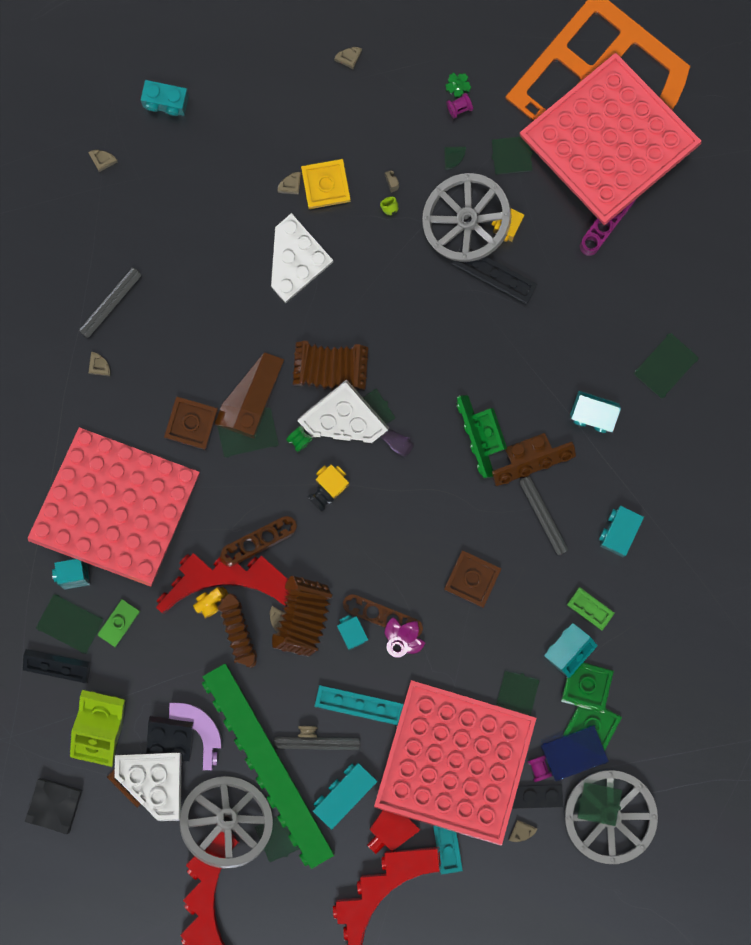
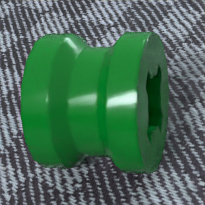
M299 426L287 437L286 441L292 443L298 453L312 441L313 437L307 435L304 432V428Z

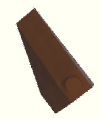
M264 352L223 402L214 425L255 439L284 359Z

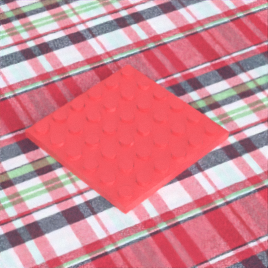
M617 53L613 54L520 132V137L603 225H606L700 146L702 142Z
M79 427L30 531L28 541L152 587L200 472Z
M411 680L374 808L501 846L536 718Z

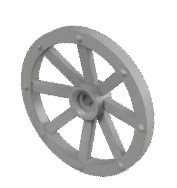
M474 173L455 175L439 184L428 197L422 217L424 233L432 247L448 259L459 262L479 260L494 252L506 238L511 224L509 200L502 188L486 176ZM464 183L465 208H461L446 191ZM471 183L482 184L490 188L476 207L472 209ZM496 194L501 202L502 212L479 215ZM440 197L457 213V216H432L433 209ZM471 217V221L466 223L465 221H467V219ZM502 220L501 226L494 238L479 226L481 222ZM432 223L458 224L439 241L435 238L432 230ZM464 230L462 252L451 251L444 247ZM475 230L488 244L470 252L471 232Z
M615 770L600 771L581 780L572 790L565 808L566 830L575 847L588 858L605 864L624 863L643 853L654 838L658 824L656 803L648 788L634 776ZM602 779H606V806L586 789L592 783ZM614 779H621L633 785L634 788L616 806H613ZM640 792L647 803L649 813H621L620 811ZM582 793L600 813L573 814L575 803L580 794ZM608 813H613V820H607L606 816ZM600 820V823L582 842L576 833L573 821ZM649 820L643 839L640 841L621 821ZM605 827H607L609 856L598 854L588 848ZM617 827L636 847L624 854L616 855L614 828Z
M228 776L211 778L196 786L184 801L180 816L181 836L189 851L200 861L218 868H236L257 858L265 849L273 826L271 808L265 796L251 783ZM227 786L241 789L247 793L232 809L229 806ZM220 787L223 809L218 808L201 794L209 789ZM252 798L258 803L263 816L238 815L239 811ZM194 801H197L216 815L214 817L188 820L189 810ZM224 817H229L231 821L225 822ZM238 823L264 824L263 835L259 843L257 844ZM216 824L213 831L198 846L193 840L189 828ZM233 830L252 849L248 853L236 858H232L231 831ZM220 832H224L225 858L215 857L205 852Z

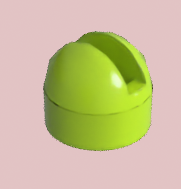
M387 197L380 203L383 212L387 215H392L394 211L397 213L399 209L395 197Z

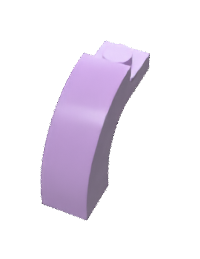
M170 703L169 719L193 722V729L199 733L203 741V770H213V765H217L218 752H214V748H223L222 736L217 724L207 712L197 706L186 703Z

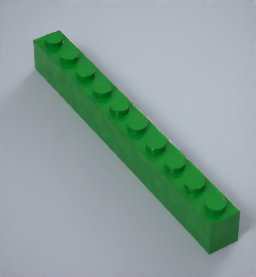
M225 663L202 676L205 680L202 682L204 689L208 694L211 692L215 698L212 701L218 713L222 711L226 717L223 720L229 732L233 730L237 737L234 739V742L240 751L244 749L248 756L245 758L250 770L255 769L258 777H256V781L260 788H266L269 794L266 797L272 808L276 807L280 813L277 816L283 828L287 826L291 832L288 835L294 847L298 846L302 854L299 856L305 867L309 865L312 869L333 857L335 854L228 665Z

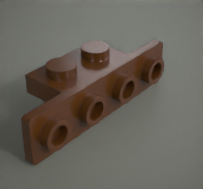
M543 433L508 446L505 452L511 464L492 471L494 483L496 486L508 484L515 479L526 477L539 470L548 469L555 464L569 461L571 458L576 457L573 442L552 449L546 434Z

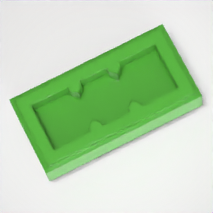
M580 587L567 604L568 607L601 631L615 614Z
M122 599L98 633V636L112 646L117 647L141 611Z

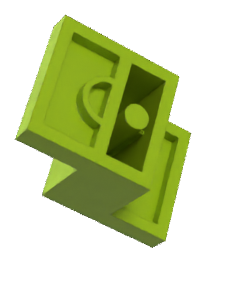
M82 690L79 711L71 732V758L110 767L113 766L116 745L123 727L124 699Z

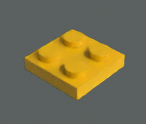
M343 159L301 166L309 209L351 202Z

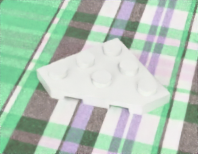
M292 213L275 227L271 288L286 304L333 263V259Z
M345 380L297 420L312 437L325 436L349 441L351 439L363 440V442L368 443L374 442L389 429L386 423L348 380Z
M182 754L115 755V778L158 821H180Z

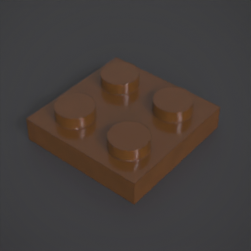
M176 396L164 438L206 450L218 408Z
M462 550L444 590L484 608L502 568Z

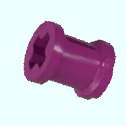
M464 93L462 97L456 100L446 101L447 108L453 119L457 118L458 114L467 110L473 111V105L467 93Z
M545 755L527 761L528 765H531L535 777L533 779L534 782L553 776L547 768Z

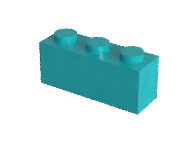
M359 762L356 765L352 763L343 772L346 776L341 781L336 779L328 788L331 792L326 797L321 795L313 804L316 807L313 812L331 830L378 782Z

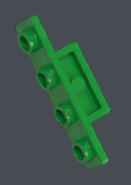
M458 396L457 408L463 416L465 422L464 429L470 437L471 450L476 455L478 461V471L483 478L493 477V468L489 456L507 449L495 410L490 408L474 414L469 396Z

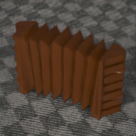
M308 341L296 342L293 385L304 386L307 383L310 388L314 384L316 390L321 386L324 391L327 387L333 391L336 386L338 387L345 380H348L356 390H366L367 360L369 359L368 347L355 344L351 349L346 345L344 349L342 346L339 349L334 346L330 350L327 345L324 350L322 345L317 348L316 343L311 347Z
M290 576L285 585V589L289 592V595L285 596L288 601H284L287 607L283 608L286 614L280 615L285 620L279 621L282 626L276 627L280 632L273 634L272 647L283 652L287 651L309 657L319 650L315 644L321 643L317 637L323 636L320 630L326 627L322 623L328 621L323 615L329 612L325 606L330 605V603L326 600L332 598L333 594H331L327 585L321 584L318 581L314 582L303 577Z
M228 594L225 599H221V604L217 607L222 613L220 617L224 620L222 624L226 626L225 632L229 634L227 638L231 641L229 647L234 649L232 655L236 656L234 663H241L249 668H253L256 665L257 654L253 650L254 644L250 643L252 638L248 637L250 634L247 631L248 625L244 624L247 619H244V614L241 612V602L234 594Z

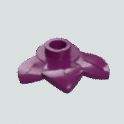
M394 617L388 621L385 635L388 639L387 651L391 656L398 658L406 653L415 654L422 650L425 642L417 638L419 633L417 621L408 622L402 626ZM399 644L401 649L395 650L393 646Z

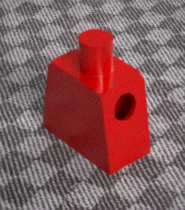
M382 810L370 827V831L375 837L367 846L375 854L385 845L393 851L418 833L420 828L407 817Z

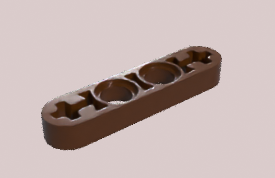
M289 516L281 517L226 545L220 553L221 562L226 566H234L291 537L297 527L296 521ZM283 523H285V525L290 524L291 527L289 531L287 529H284L280 531V533L278 534L277 530L282 528ZM265 531L271 532L273 540L265 541L262 538V533ZM251 541L254 543L255 549L247 551L243 547V543ZM239 548L240 552L234 555L233 560L230 557H225L227 551L234 553Z
M348 595L343 600L344 610L351 615L386 628L387 617L390 614H395L399 618L400 625H402L403 618L407 619L405 623L417 621L419 625L418 636L422 633L423 626L415 618L357 595ZM355 598L356 603L361 606L362 602H366L367 605L363 609V615L358 614L360 611L358 608L349 610V605L346 604L347 601H352ZM370 606L377 607L379 610L378 617L374 619L369 618L366 614L367 609Z

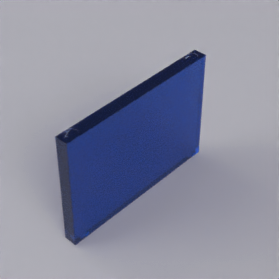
M595 725L541 745L555 781H560L561 779L609 762Z

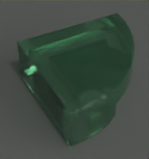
M466 147L444 148L445 170L452 169L461 163Z

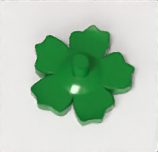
M455 73L449 75V83L445 85L446 91L450 94L454 92L455 98H460L464 92H469L471 89L470 82H466L468 80L466 73L459 74L458 77Z

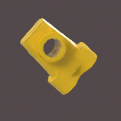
M223 586L215 588L210 594L205 592L196 598L197 603L193 607L197 613H202L206 619L219 611L216 603L220 602L222 598L225 599L228 592Z

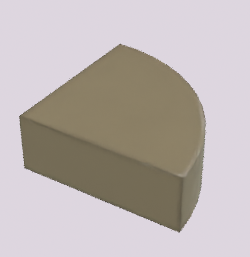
M352 47L340 51L335 56L334 61L354 69L362 53V48Z
M100 150L88 152L99 172L118 162L108 152Z
M392 170L384 172L391 193L398 191L399 182L397 177L394 176V172Z
M295 172L285 177L278 186V193L299 195L301 172Z
M91 352L89 374L111 376L108 362L101 355Z
M272 606L270 621L275 631L280 632L276 627L282 626L279 621L285 619L280 615L286 613Z
M516 820L508 840L512 842L525 841L536 833L537 828Z

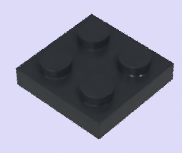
M150 716L146 754L181 753L182 761H190L193 722Z

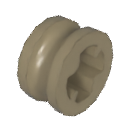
M298 726V729H300L298 737L317 738L315 730L318 729V726Z

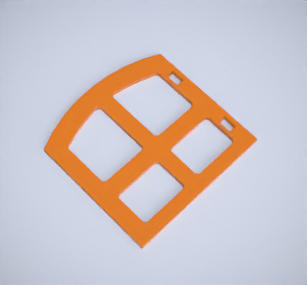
M587 0L506 95L505 99L534 121L546 109L527 94V91L554 60L560 61L580 78V83L613 54L617 53L622 57L631 45L636 44L669 71L666 84L659 98L673 111L685 86L690 65L609 0ZM594 13H598L617 28L620 34L596 63L589 65L571 51L567 44ZM529 103L539 109L536 115L526 108Z

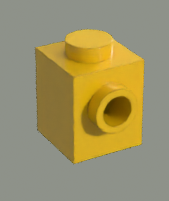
M512 208L511 224L504 242L508 240L513 241L524 218V214ZM502 220L492 222L494 234H497Z
M332 465L328 468L323 466L316 473L318 476L316 482L333 499L349 486V482L344 478L346 474L339 466L335 468Z

